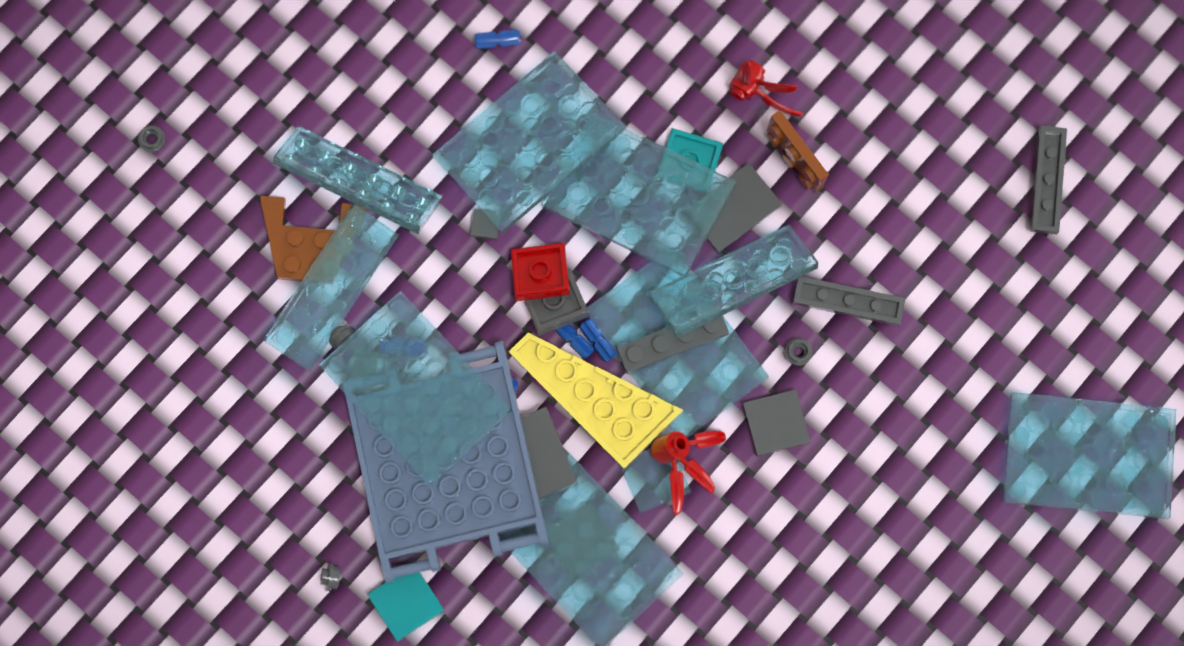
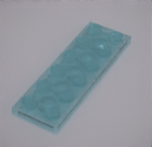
M300 126L294 130L274 155L273 164L416 234H419L442 199V195Z
M352 204L263 341L307 371H311L328 345L332 331L341 325L399 234L358 205Z
M787 225L649 292V299L678 338L818 269L819 262L792 227Z

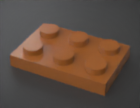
M780 110L777 111L770 118L766 136L774 147L778 146L784 153L782 157L785 163L791 169L794 167L800 174L799 180L807 190L811 189L815 194L824 187L829 174Z

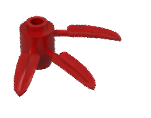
M748 60L744 62L728 85L731 89L730 94L739 101L751 100L756 93L763 98L764 103L776 110L797 117L803 115V112L776 102L758 89L761 85L765 86L767 91L790 93L796 91L798 85L763 81V75L766 70L755 61Z
M674 431L658 437L653 442L651 455L654 460L662 464L671 463L672 471H670L669 477L672 510L675 516L682 511L684 501L683 473L677 471L676 460H679L685 466V471L705 490L713 493L715 485L706 471L694 459L687 461L684 457L688 455L691 445H696L697 448L701 449L726 441L724 432L707 431L694 435V440H688L683 433Z

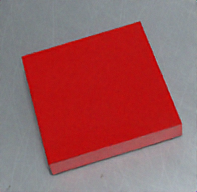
M565 243L511 249L516 302L570 295Z

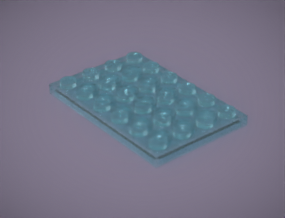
M554 51L432 155L503 234L626 128L615 114Z
M592 112L541 206L686 278L734 190L736 181Z
M671 247L588 306L587 309L590 316L588 318L591 319L602 334V337L606 339L621 361L617 347L717 309V307ZM724 316L729 335L630 373L641 390L683 409V412L669 427L673 432L679 431L687 438L769 379L768 374Z
M402 291L398 292L319 364L428 486L433 484L512 411Z
M1012 392L1010 394L1003 502L1170 519L1177 409Z
M569 453L568 460L578 484L540 500L549 544L541 546L538 543L509 550V552L596 646H608L683 576V572ZM536 524L499 533L500 541L536 533Z

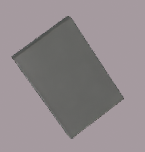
M748 163L685 210V213L714 250L720 254L779 209L782 203L751 164Z
M547 407L521 417L539 500L578 484Z

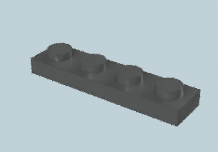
M1040 125L1038 128L1030 232L1055 235L1059 233L1067 128Z
M798 276L793 304L900 326L906 298Z
M717 308L617 347V351L626 373L629 374L729 335V330L720 309Z

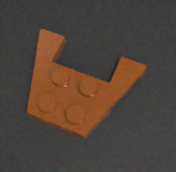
M261 196L260 201L277 278L279 280L333 284L346 257L351 241L358 231V226L366 214L367 206L342 203L339 230L283 226L286 199L282 197Z

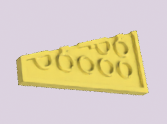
M527 333L509 351L624 469L683 412V409L673 406L530 333Z

